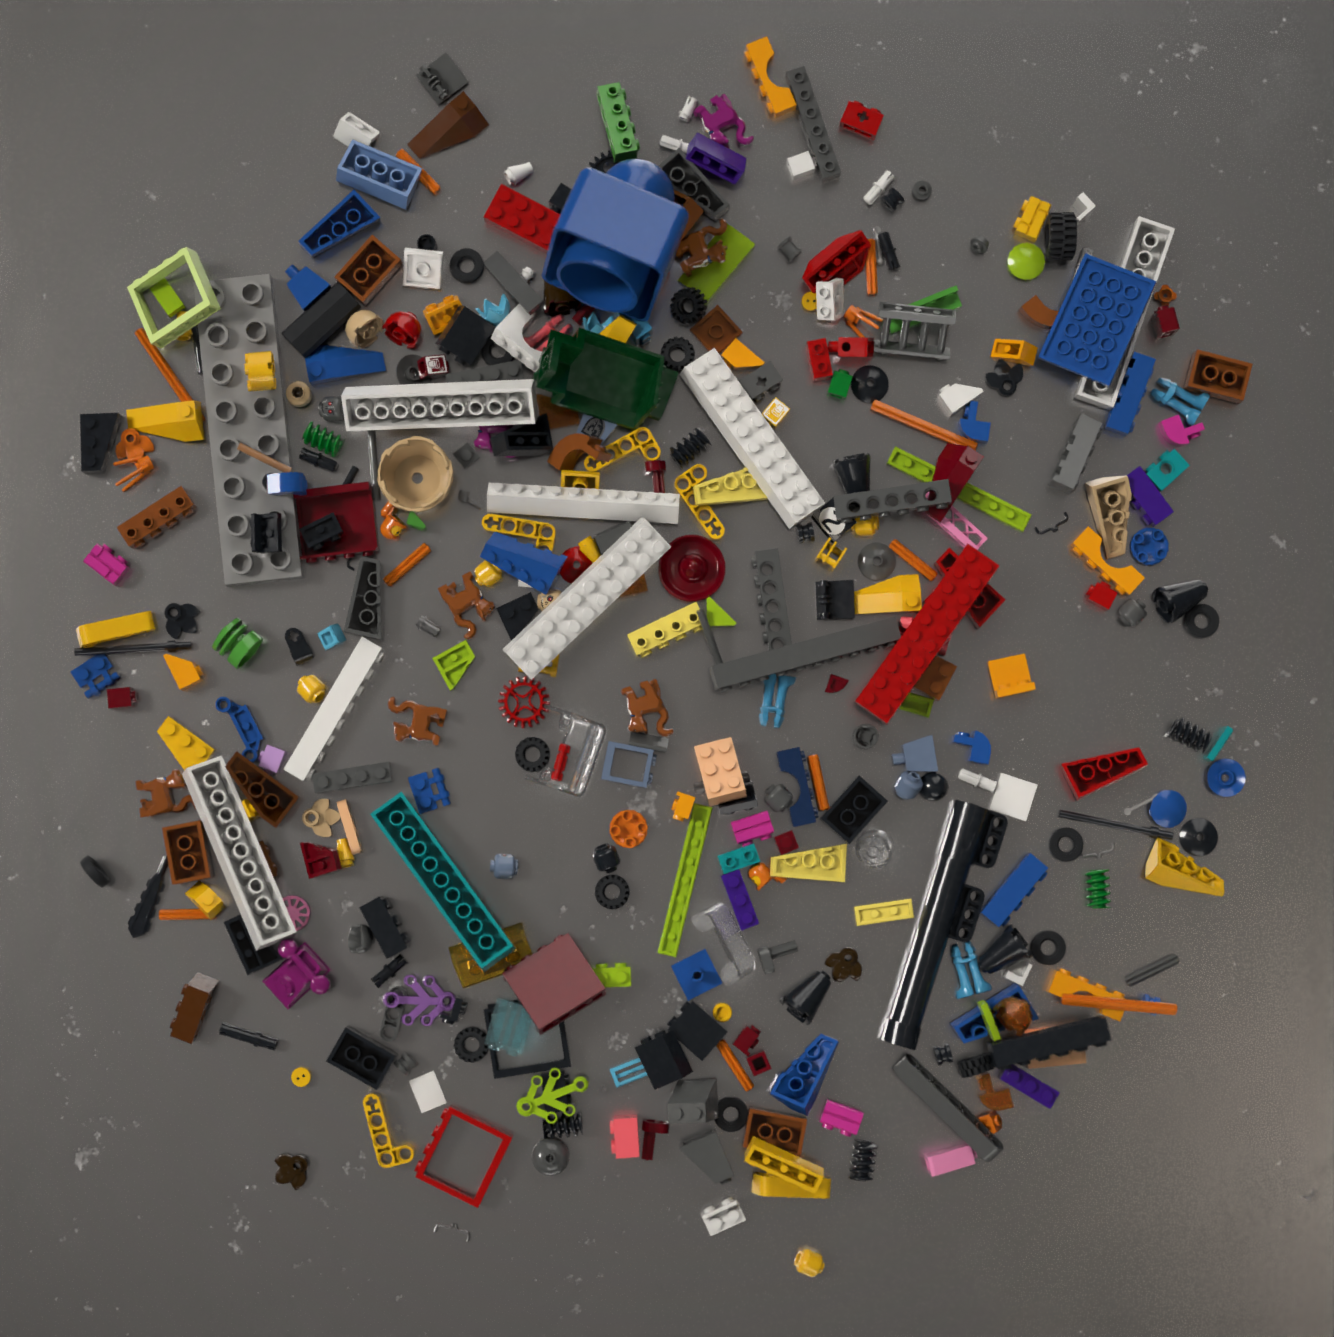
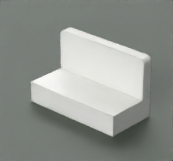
M348 112L339 120L333 137L348 147L352 139L370 146L378 138L380 132Z
M1084 192L1076 198L1072 205L1080 214L1076 218L1077 226L1096 207Z

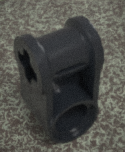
M297 628L288 629L285 633V640L296 666L313 659L314 655L303 633ZM292 632H294L295 634H299V636L296 637V642L294 640H289V637H291Z

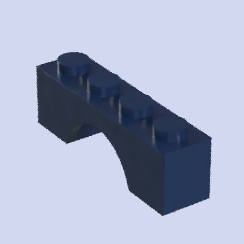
M800 747L776 752L780 771L791 774L797 780L800 788L797 802L789 808L792 826L797 827L815 823V818H819L817 807H813L811 801L814 799L813 789L808 788L807 781L810 780L808 769L804 770L803 762L806 761L804 750L800 751Z

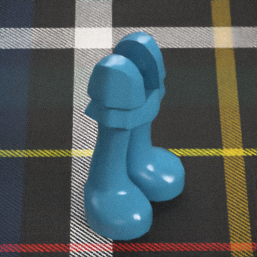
M1159 378L1157 384L1168 391L1165 394L1153 388L1151 395L1158 402L1161 401L1163 405L1166 404L1186 417L1187 423L1193 426L1208 401L1210 394L1202 393L1197 396L1184 390L1177 383L1171 382L1170 379ZM1173 395H1176L1179 398L1185 400L1186 402L1194 406L1196 409L1190 408L1184 405L1183 403L1179 402L1178 400L1174 399Z
M776 674L769 675L768 680L763 681L765 690L759 718L760 724L766 726L769 718L768 712L776 713L774 728H780L784 720L786 694L789 686L795 683L796 677L779 676L776 704L772 706L774 687L777 680Z
M970 941L964 942L967 956L961 957L957 944L951 946V957H953V964L956 966L960 980V989L956 992L957 999L974 995L966 970V963L969 964L975 993L980 994L992 990L991 984L984 981L977 961L978 956L975 953L976 949Z

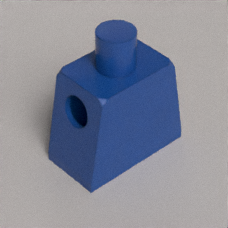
M291 265L285 271L291 278L286 285L304 312L331 288L328 282L306 266L299 271L294 265Z

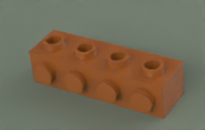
M180 486L119 525L117 529L128 546L137 549L146 543L145 540L149 537L155 538L162 533L161 530L166 526L168 528L174 526L180 517L191 515L196 505L185 488Z

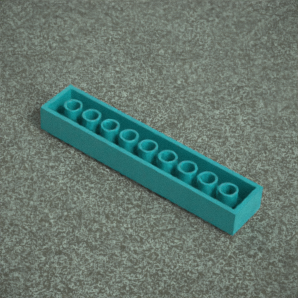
M402 791L370 814L484 972L516 949Z

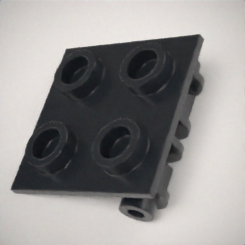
M821 580L816 582L817 620L855 618L854 580Z

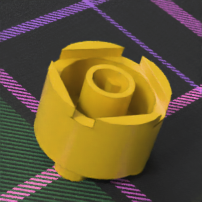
M272 351L245 354L246 363H244L245 375H248V391L276 389V371Z

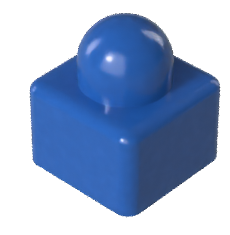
M644 159L621 161L612 166L606 173L593 168L581 170L553 230L542 271V278L547 283L567 291L579 301L596 309L618 312L637 321L649 320L673 264L689 219L687 210L682 205L674 202V189L667 174L656 164Z

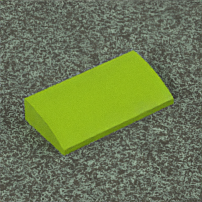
M727 224V229L722 235L714 236L707 244L708 249H710L719 240H722V245L728 248L726 250L725 262H712L706 267L693 270L690 277L683 273L677 280L685 288L694 287L695 290L699 289L701 291L700 294L704 293L705 297H703V300L707 299L706 305L755 248V244L729 224Z

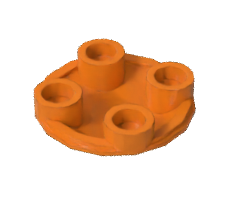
M624 810L613 817L609 831L611 838L616 844L626 848H633L644 841L648 826L645 818L640 813L634 810Z

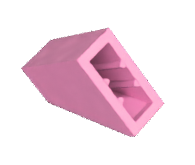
M962 1144L925 1153L924 1157L928 1173L934 1177L974 1165L977 1153L968 1144Z

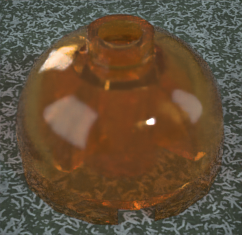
M1007 997L999 1001L993 1008V1011L996 1010L998 1012L995 1015L998 1021L1008 1031H1016L1015 1035L1021 1036L1032 1022L1030 1004L1025 999Z

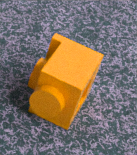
M677 791L676 795L680 797L679 800L675 799L671 810L675 812L672 818L683 822L684 818H689L696 797Z

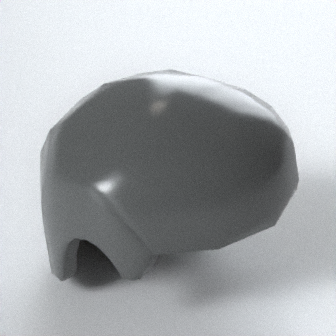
M362 924L352 926L348 935V948L350 952L365 953L368 951L373 943L371 929Z

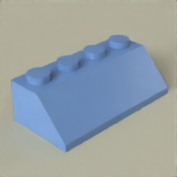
M352 139L337 167L336 181L407 209L414 195L422 168Z

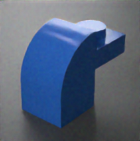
M970 401L968 406L965 405L964 417H967V419L960 418L958 421L959 430L963 437L976 443L987 444L991 423L976 421L978 402Z
M285 472L267 475L268 494L276 496L286 494L307 495L308 483L303 473Z
M975 730L973 731L972 738L969 737V733L958 732V735H953L952 743L970 746L968 762L989 764L991 745L983 733Z

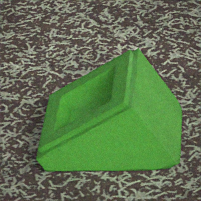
M410 511L406 522L407 525L421 531H426V525L413 511Z

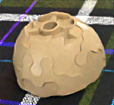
M412 436L411 438L399 440L390 448H387L381 455L377 477L378 486L389 503L396 508L405 511H428L439 505L450 491L453 482L452 462L433 440L421 436ZM417 473L423 476V481L419 484L414 483L412 480L413 476Z

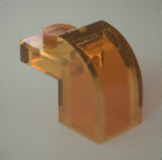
M988 1072L980 1073L981 1078L978 1079L980 1090H984V1093L977 1094L980 1102L994 1111L1014 1108L1009 1088L993 1090L990 1074Z

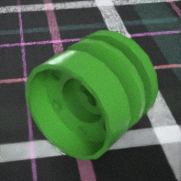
M235 618L220 631L212 645V649L215 651L220 650L219 655L221 656L231 652L227 661L236 669L246 664L263 642V638L253 630L245 635L248 625H241L242 620L239 618Z

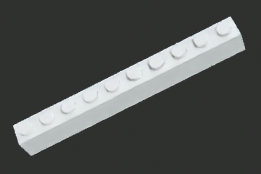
M489 482L487 512L638 521L642 517L648 522L678 524L680 494Z

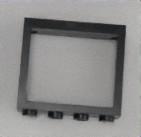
M518 1000L507 1001V1005L499 1006V1003L488 1004V1008L484 1009L494 1079L572 1066L564 1020L559 1023L564 1059L500 1069L492 1014L524 1009L521 1003H518Z

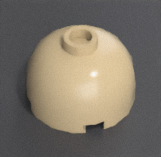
M360 310L348 319L345 331L353 345L357 348L358 346L366 348L378 339L375 335L379 331L382 332L384 322L374 312Z

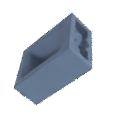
M608 741L601 779L647 788V784L651 785L653 774L650 773V768L655 766L657 755L653 754L654 750ZM615 748L648 754L643 782L610 776Z

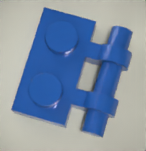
M106 654L95 655L71 671L80 688L86 685L89 686L90 689L84 692L88 699L94 695H99L101 690L107 686L111 687L115 684L116 680L121 678L117 672L112 675L109 674L108 671L114 666ZM103 675L104 680L95 684L94 680Z
M439 768L432 769L434 777L430 779L427 772L408 777L419 814L438 809L436 803L438 800L442 801L443 806L451 804L449 800L450 794L449 791H446L443 782L445 779L443 774L441 775ZM436 783L439 794L434 795L431 784Z

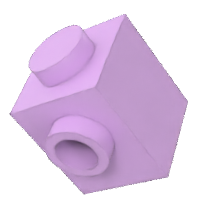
M267 745L265 751H261L258 757L259 766L267 774L279 773L287 752Z

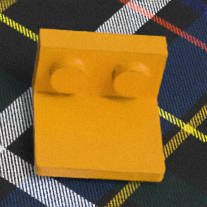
M1024 653L988 661L995 699L1036 689L1035 683L1031 682Z

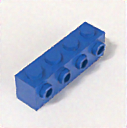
M1028 853L989 899L980 913L996 927L1001 925L1004 927L1011 919L1009 917L1013 910L1016 912L1022 906L1023 902L1021 900L1033 893L1035 883L1037 881L1041 882L1047 876L1046 870L1048 867L1034 855Z

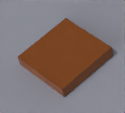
M719 305L715 306L689 329L708 352L715 348L719 354L735 338L738 339L743 334L740 328Z

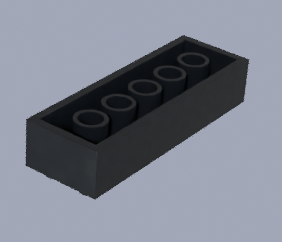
M1099 1015L987 1042L992 1066L1000 1070L1012 1068V1064L1017 1063L1019 1066L1030 1064L1032 1059L1044 1061L1050 1059L1049 1055L1053 1054L1059 1057L1068 1055L1070 1050L1077 1052L1088 1050L1087 1046L1091 1045L1095 1047L1106 1046L1107 1041H1111L1106 1017Z

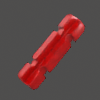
M567 744L559 745L558 751L560 753L556 756L553 768L555 771H552L551 775L552 780L562 781V771H565L568 760L567 754H569L571 748Z

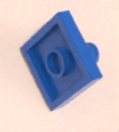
M706 949L671 965L688 1001L722 984Z

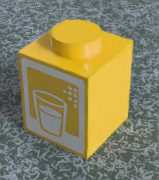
M775 397L763 411L762 415L769 425L776 429L790 412V408Z

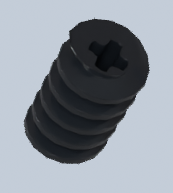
M697 428L694 429L695 435L688 433L689 440L684 437L682 438L683 445L677 442V449L670 447V455L681 469H683L682 462L687 465L689 464L688 457L693 460L695 459L694 452L701 455L700 448L706 451V443L711 445L704 433Z
M1183 717L1178 721L1176 719L1168 733V737L1170 738L1175 734V741L1181 737L1182 745L1188 741V748L1196 745L1195 751L1197 752L1202 748L1203 754L1212 739V732L1205 734L1204 728L1198 731L1197 724L1191 727V721H1187L1184 724L1185 719Z
M577 1112L576 1118L573 1115L566 1118L565 1114L562 1113L561 1118L559 1119L557 1116V1120L553 1124L548 1123L546 1119L543 1120L544 1139H547L548 1133L552 1139L555 1138L556 1133L559 1138H562L564 1132L567 1138L570 1137L571 1132H573L575 1137H578L579 1131H581L583 1136L580 1112ZM548 1115V1119H549L550 1121H554V1120H555V1115L553 1116V1119H551L550 1116Z
M854 1139L859 1143V1145L853 1146L854 1149L858 1150V1153L852 1154L857 1160L851 1161V1164L855 1165L856 1168L849 1171L855 1175L848 1178L856 1181L873 1180V1176L869 1173L874 1172L875 1169L870 1165L875 1164L876 1161L871 1157L877 1156L873 1149H877L878 1145L871 1141Z

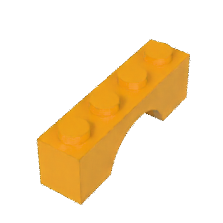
M766 36L747 44L744 55L747 62H751L753 66L751 71L754 79L759 80L761 85L759 90L762 97L766 96L768 112L770 114L773 113L774 117L777 118L796 110L797 104L790 88L775 85L767 75V66L774 59V51L768 37Z
M1089 526L1086 527L1072 542V551L1079 557L1083 556L1090 568L1093 570L1097 569L1101 573L1100 576L1103 580L1116 586L1114 589L1120 595H1130L1145 577L1132 565L1125 568H1114L1108 565L1103 560L1100 552L1102 538Z
M1060 968V971L1054 970L1046 989L1047 992L1062 997L1064 993L1073 994L1078 991H1087L1093 996L1125 999V994L1115 990L1113 993L1106 991V986L1099 983L1093 986L1088 983L1089 979L1079 975L1078 978L1070 976V971ZM1099 1008V1013L1120 1022L1124 1010Z

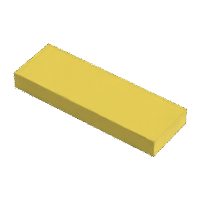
M912 899L854 907L857 926L914 918Z

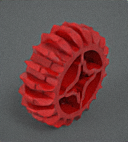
M527 676L523 677V682H520V678L516 677L517 684L510 680V688L506 685L503 686L507 692H500V695L505 698L498 700L499 703H504V706L499 707V710H506L502 717L504 718L509 715L510 717L507 722L511 723L514 719L515 727L518 726L519 722H521V728H525V722H528L529 727H532L531 721L533 720L536 724H539L540 722L537 717L540 716L542 719H545V716L541 714L542 711L549 712L547 708H544V705H550L549 701H544L545 698L549 697V694H542L546 691V687L539 689L541 682L538 681L534 685V678L530 679V683H528ZM519 687L531 688L525 695H520L514 691ZM536 692L540 697L539 709L535 708L531 703V699ZM510 695L517 701V706L513 712L510 711L508 705ZM516 696L522 699H526L527 697L529 699V701L527 702H529V705L532 707V709L525 705L520 707L519 704L521 702H519V699ZM525 709L534 713V715L528 718L517 717Z

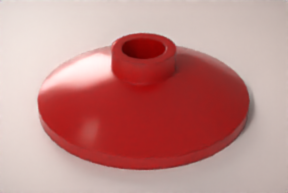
M571 547L562 553L568 557L560 571V575L570 584L593 564L579 550L580 547ZM574 562H580V567L574 568Z

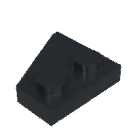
M531 592L496 608L511 641L528 625L529 621L539 611Z

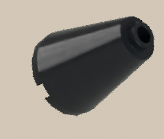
M870 453L845 456L842 461H839V459L832 461L846 494L870 491Z
M1195 580L1154 589L1152 595L1153 602L1157 601L1158 608H1156L1157 613L1166 623L1177 621L1207 597L1208 587L1205 582Z
M1011 924L981 955L978 965L984 973L992 974L1034 956L1032 950L1028 951L1026 949L1028 943L1016 928L1013 929Z
M816 971L782 996L780 1003L782 1006L784 1003L788 1006L786 1010L802 1023L806 1020L807 1025H809L813 1021L831 985V977L824 971Z

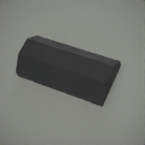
M336 282L281 334L304 358H307L342 326L351 315L357 312L361 306L339 282Z

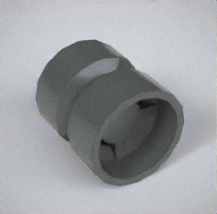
M871 724L858 726L852 734L855 746L864 750L876 745L879 738L878 730Z

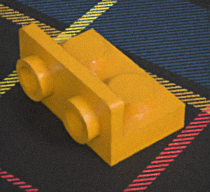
M449 295L443 299V302L429 304L423 310L433 335L445 329L459 305H462L457 295Z

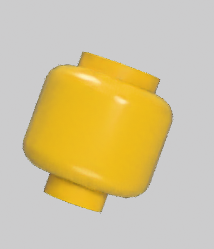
M878 515L871 516L872 519L860 521V518H855L856 524L851 529L855 530L858 536L874 535L876 530H879Z
M486 560L474 570L475 580L480 586L492 587L503 576L502 569Z
M305 675L299 679L297 692L307 703H318L324 698L326 687L317 676Z
M810 1249L799 1251L794 1260L797 1271L809 1277H815L818 1273H822L825 1265L822 1255Z

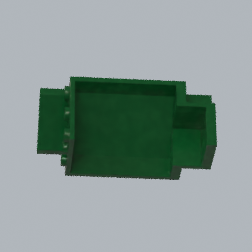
M578 328L573 336L550 330L547 347L543 348L538 361L540 363L539 369L534 372L532 377L536 381L537 388L552 392L550 403L632 430H636L640 425H643L647 417L657 421L661 419L678 377L677 371L665 368V356L582 328Z

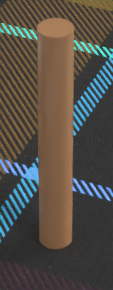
M243 443L238 445L237 450L284 473L292 471L291 467Z

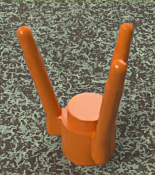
M851 305L843 317L847 319L846 324L859 337H864V335L853 323L858 324L862 320L876 329L880 328L863 315L879 322L883 321L882 318L866 312L858 306Z
M140 454L136 457L113 463L114 466L137 461L135 463L137 470L115 483L116 486H119L139 474L122 489V492H125L145 475L151 473V470L155 469L148 455L142 457Z

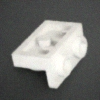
M835 278L828 282H816L818 320L835 321L844 316L843 278Z
M732 1197L721 1201L722 1205L714 1207V1205L703 1209L704 1213L701 1214V1217L710 1236L746 1221L737 1198L732 1199Z

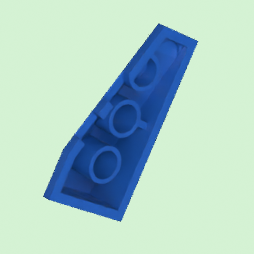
M820 1034L805 1049V1052L797 1060L795 1059L791 1063L792 1065L778 1077L770 1095L788 1108L808 1116L839 1042Z

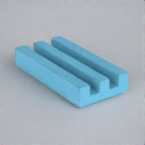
M640 1058L610 1069L616 1087L647 1076V1073L643 1072L621 1082L618 1081V1078L643 1069V1065L617 1075L615 1074L618 1070L641 1062Z

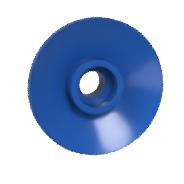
M1225 758L1217 760L1210 766L1207 772V783L1215 794L1222 797H1231L1238 794L1244 787L1246 780L1245 771L1237 761ZM1224 774L1228 776L1226 782L1222 780V775Z

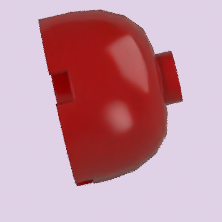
M395 312L388 317L382 326V329H386L384 334L399 346H402V343L408 345L407 348H414L421 336L420 322L411 312Z

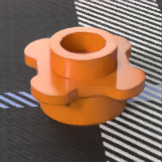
M1162 285L1161 290L1154 293V299L1159 300L1162 306H1169V303L1177 297V294L1168 285Z

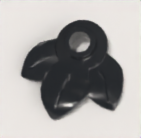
M999 359L995 365L994 372L986 373L987 383L991 387L997 388L1000 394L1010 396L1014 394L1017 384L1023 378V367L1021 364H1017L1010 368L1004 360ZM1004 384H1009L1010 389L1005 390L1003 387Z
M177 603L169 604L164 612L167 619L166 630L169 635L177 639L181 631L195 633L197 631V624L193 617L198 614L199 610L194 605L188 603L183 605ZM176 609L178 611L177 616H172V610Z

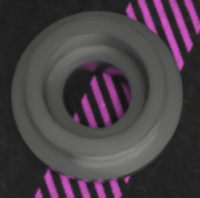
M918 181L913 186V194L917 199L925 200L931 195L932 188L928 182ZM924 187L926 192L921 193L919 188Z
M978 235L970 241L971 247L975 252L983 254L988 250L989 242L985 237Z

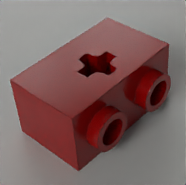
M849 101L839 126L875 140L884 115L876 108L868 109L861 102ZM862 116L865 117L863 122L859 121Z
M826 338L807 341L806 349L813 382L832 379L833 373Z

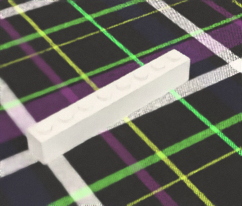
M361 637L283 770L305 782L307 779L310 780L312 778V774L316 771L313 769L317 762L320 763L325 756L323 751L326 746L330 747L335 739L333 734L336 729L340 730L345 722L343 717L346 712L350 713L355 705L353 700L363 692L365 687L362 685L366 679L369 680L374 673L372 668L375 663L379 664L384 656L382 651L384 649Z

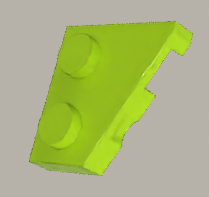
M467 640L432 658L450 691L454 689L475 659V655Z

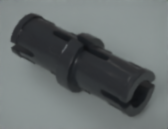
M399 954L388 965L385 964L383 969L371 978L372 982L379 988L390 977L393 978L395 973L404 965L408 964L407 960L403 959L404 957Z

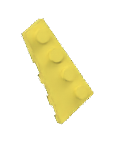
M747 467L693 487L696 506L768 500V498L758 486L756 480L753 479V476L748 472Z
M847 844L771 857L770 877L845 882Z

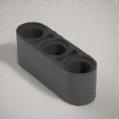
M396 986L390 990V992H394L396 989H399L403 992V996H408V992L403 986ZM389 996L387 1002L391 1003L393 997ZM398 1004L394 1007L399 1012L397 1019H392L389 1016V1011L392 1008L386 1006L380 1029V1036L384 1041L391 1042L398 1037L402 1022L401 1017L404 1014L406 1004ZM387 1027L394 1030L392 1038H388L384 1034Z

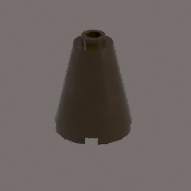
M544 280L543 310L545 314L548 312L551 317L559 314L565 316L569 315L570 310L574 308L575 312L579 310L581 301L567 291L555 287Z

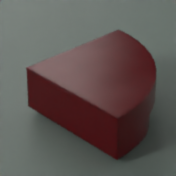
M830 674L825 692L836 693L842 690L849 680Z

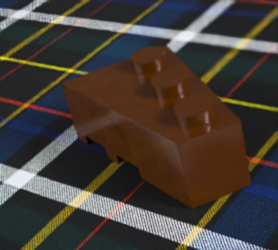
M197 972L189 984L185 983L181 992L184 995L183 999L178 1002L175 1010L178 1012L177 1017H174L170 1024L172 1029L171 1037L189 1044L195 1041L206 1016L205 1012L208 1003H211L213 998L211 994L218 985L219 980Z

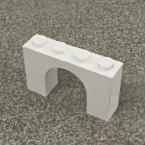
M518 304L495 328L490 339L509 352L511 356L522 362L527 368L536 372L539 369L540 363L538 361L542 351L530 347L522 335V332L531 324L536 313L534 312L529 315Z

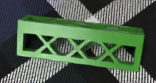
M957 285L908 304L953 310L962 307L957 294L959 291ZM901 319L891 320V335L901 331L903 322ZM911 321V322H910V327H913V326H915V325H918V324H920L921 322H920V321Z

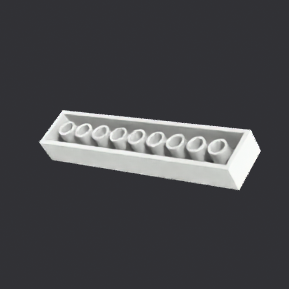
M1139 216L1134 223L1120 267L1152 279L1157 283L1175 228ZM1152 294L1110 387L1081 377L1075 399L1109 411L1114 407Z
M713 348L683 368L679 375L743 465L747 467L748 472L756 480L758 486L767 496L788 528L791 529L819 510L825 504L824 500L717 350Z
M534 379L345 387L341 395L346 431L535 424L538 417Z
M641 517L502 650L532 680L667 552L671 546L645 518Z
M219 756L186 768L182 776L257 951L291 938L296 933V929L231 776L225 768L226 764L223 757Z

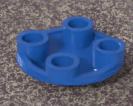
M1156 528L1139 530L1131 541L1133 557L1144 565L1160 563L1167 556L1169 550L1166 536L1160 529Z
M1161 790L1152 800L1149 815L1159 826L1173 828L1179 825L1185 818L1187 804L1179 792Z

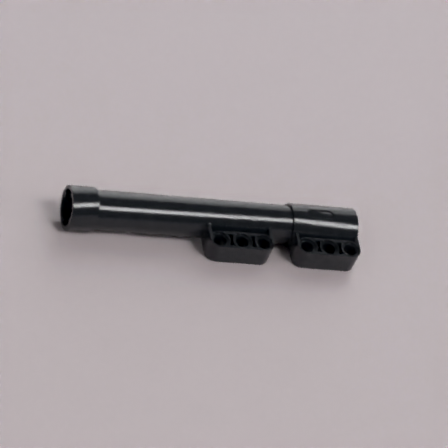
M955 800L938 853L940 857L889 1018L886 1019L881 1040L916 1050L922 1031L921 1024L948 938L968 942L973 937L985 895L981 889L966 884L971 866L991 868L995 865L1008 825L1007 818L1004 815L972 803ZM995 818L999 819L997 827L994 826ZM990 836L993 837V843L991 845L988 844V838ZM986 854L988 860L983 864L982 857ZM975 891L976 898L972 901L970 896ZM970 910V917L966 919L965 912ZM964 928L965 934L960 937L959 931Z

